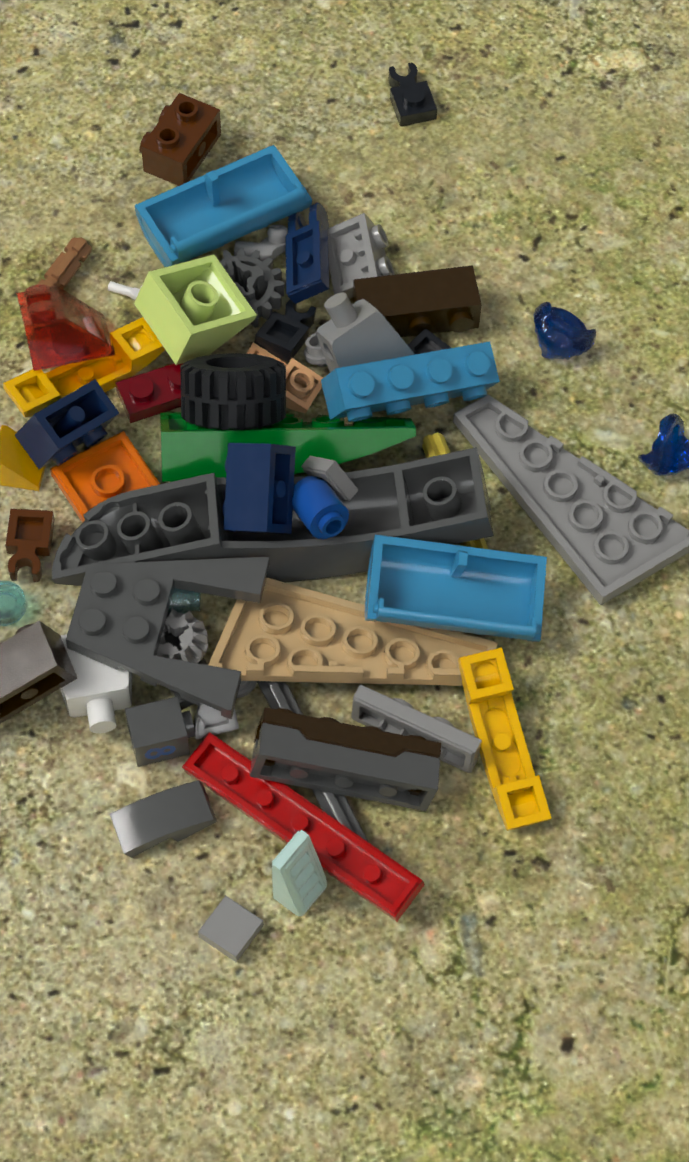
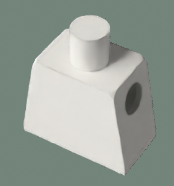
M67 634L60 635L77 675L76 680L60 688L69 716L80 717L87 715L89 728L93 733L112 731L116 728L114 711L126 709L132 705V672L120 667L116 670L68 649L66 644Z

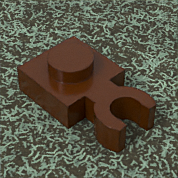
M10 509L5 547L7 554H14L8 562L11 581H17L19 569L25 566L32 568L33 582L40 581L42 567L38 556H50L55 522L53 511Z

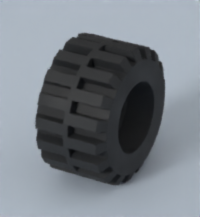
M242 353L212 354L193 358L183 363L180 367L181 417L191 424L218 430H248L273 425L286 417V365L274 358Z

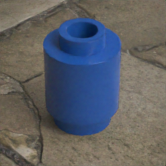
M309 476L301 479L294 485L292 497L293 510L310 533L317 539H327L338 535L348 522L349 511L329 484L317 477Z

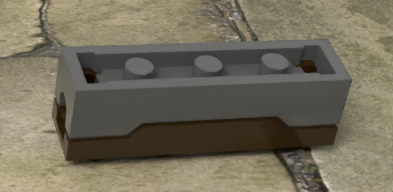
M265 707L255 731L250 777L427 811L438 791L441 743L426 740L418 735L405 736L385 732L374 726L360 727L340 723L336 719L329 717L316 718L296 714L285 708L271 709Z

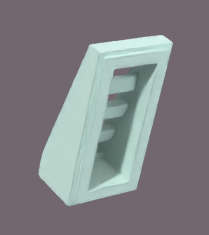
M303 830L298 831L272 861L273 898L296 916H303L327 887L326 876L311 838Z

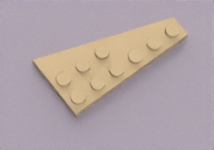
M267 578L261 603L236 600L208 665L241 671V681L463 686L458 662L459 657L497 649L498 643L458 631L421 628L419 626L380 621H366L364 617L365 605Z

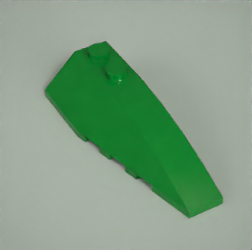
M181 412L160 413L162 482H173L214 473L216 477L226 478L225 461L228 443H266L295 446L294 474L304 472L301 466L309 456L335 460L338 464L376 453L416 436V427L411 418L370 417L353 422V424H345L344 418L330 420L329 415H318L312 418L311 422H303V419L295 417V414L286 413L285 419L267 427L248 430H218L191 424L182 419Z

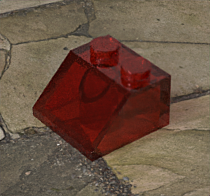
M43 284L34 285L27 288L25 292L16 293L34 371L115 355L104 315L57 285L51 287Z

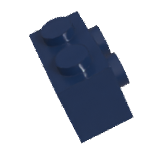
M96 379L35 413L15 434V437L38 469L52 461L57 466H60L78 453L76 447L84 443L87 448H90L106 437L108 433L104 428L119 412Z
M228 443L225 461L226 492L223 504L224 530L292 533L295 446L266 443Z

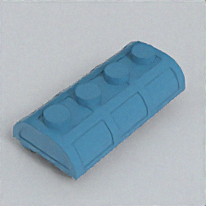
M272 145L134 206L139 225L146 240L163 266L168 267L187 262L249 233L263 229L294 213L308 209L312 205V198L275 145Z
M375 534L368 565L364 607L365 620L540 642L547 557Z

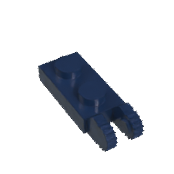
M318 202L309 207V225L306 224L304 217L299 212L288 216V234L286 235V293L295 304L329 290V219L327 211Z

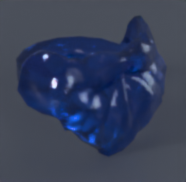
M550 302L541 303L535 309L533 314L535 333L537 334L538 344L542 351V357L552 360H569L573 356L586 353L594 345L596 329L587 330L584 323L571 312L562 308L552 307Z
M671 413L660 421L657 439L653 442L652 451L646 455L638 456L639 461L654 475H676L683 470L689 469V440L684 436V421L679 415Z

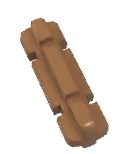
M72 238L64 248L66 253L61 252L45 273L44 278L46 280L41 279L36 285L34 295L39 298L40 302L44 304L54 303L61 293L59 288L64 289L81 267V262L79 261L84 263L90 255L92 248L84 238Z

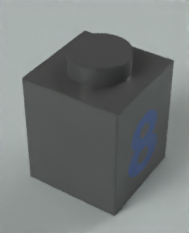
M178 696L125 709L137 767L190 755L188 738L196 737L190 710L181 711Z

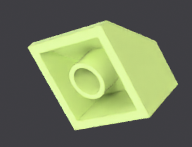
M215 254L148 272L134 302L175 365L185 363L196 357L210 355L253 322L257 316Z

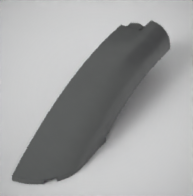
M475 447L391 466L345 472L358 488V492L350 501L340 499L349 511V519L344 529L338 535L327 539L315 538L294 510L292 513L291 534L224 530L223 504L225 501L226 478L216 477L214 473L121 493L90 509L83 515L85 521L72 535H65L54 559L52 581L54 584L82 586L88 564L269 557L270 567L267 578L287 583L368 572L370 552L375 534L452 545L492 537L494 534L490 515L491 506L478 450ZM309 476L294 477V485L301 479Z

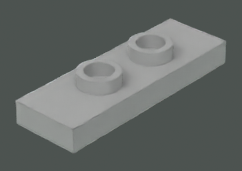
M361 684L353 696L351 715L353 720L366 726L378 727L385 732L405 736L418 735L426 740L441 743V755L439 757L441 761L467 773H472L478 761L481 739L455 728L452 723L444 718L430 717L415 710L405 700L399 698L391 699Z

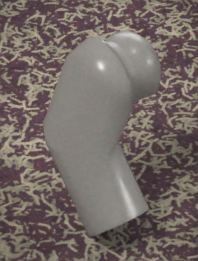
M272 225L268 229V237L260 243L236 241L234 256L237 255L239 248H244L246 256H251L255 250L260 251L261 261L269 257L274 260L286 251L288 229L283 225Z

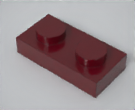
M173 363L115 382L117 394L130 424L181 407L180 367L183 363L178 365Z

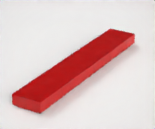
M209 732L182 766L188 775L197 781L203 782L205 787L286 844L298 831H305L311 838L324 871L398 922L425 884L422 879L284 783L250 777L252 761Z

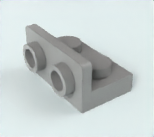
M365 213L328 229L329 269L334 295L343 292L347 294L349 299L353 298V279L395 275L392 263L385 253V247L389 245L386 233L380 224L375 226Z

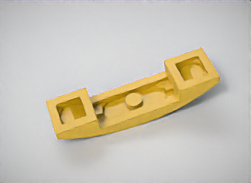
M142 317L110 332V343L47 373H44L40 366L3 383V388L23 416L32 417L35 413L96 379L104 392L116 387L115 382L137 374L163 353L165 348Z
M502 647L459 657V668L474 735L482 740L480 756L506 830L509 831L551 820L540 776H535L512 697L514 687Z

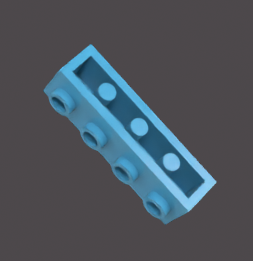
M490 342L335 368L321 379L330 420L347 417L348 422L365 420L372 417L373 412L386 410L387 415L403 413L411 410L412 405L424 403L425 408L437 407L449 403L450 398L461 396L463 401L479 399L487 396V389L500 382Z

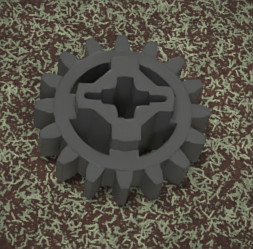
M239 248L236 256H231L230 252L224 250L223 259L219 262L257 314L255 320L251 322V325L257 328L259 327L260 317L267 320L273 313L272 309L280 310L282 307L281 297L284 296L282 271L280 268L273 269V259L271 257L261 261L260 251L255 250L251 256L245 255L244 248Z

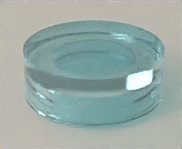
M0 581V626H8L18 622L24 616L27 606L26 599L19 585L11 581Z

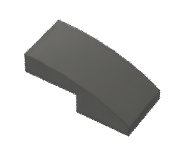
M200 780L158 792L110 813L123 853L131 858L169 838L179 842L217 822L203 782Z

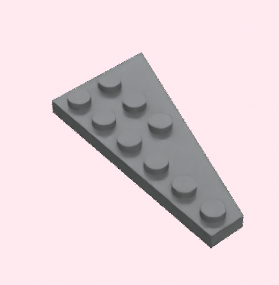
M490 395L482 397L454 413L453 423L473 448L477 447L481 458L600 605H603L689 553V530L674 521L673 514L662 507L656 509L637 497L636 490L585 457L577 458L563 448L564 444L553 436L547 438L528 426L527 419Z

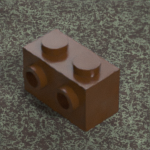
M179 93L171 105H166L163 108L159 122L152 132H147L141 140L139 151L142 154L143 171L177 186L189 182L221 136L220 109Z

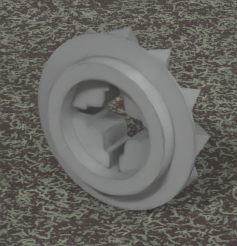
M172 608L167 614L156 656L199 663L208 648V635L203 621L197 620L190 611L184 614L178 613ZM168 631V633H172L175 637L179 636L180 651L176 646L173 647L171 643H165L164 632Z

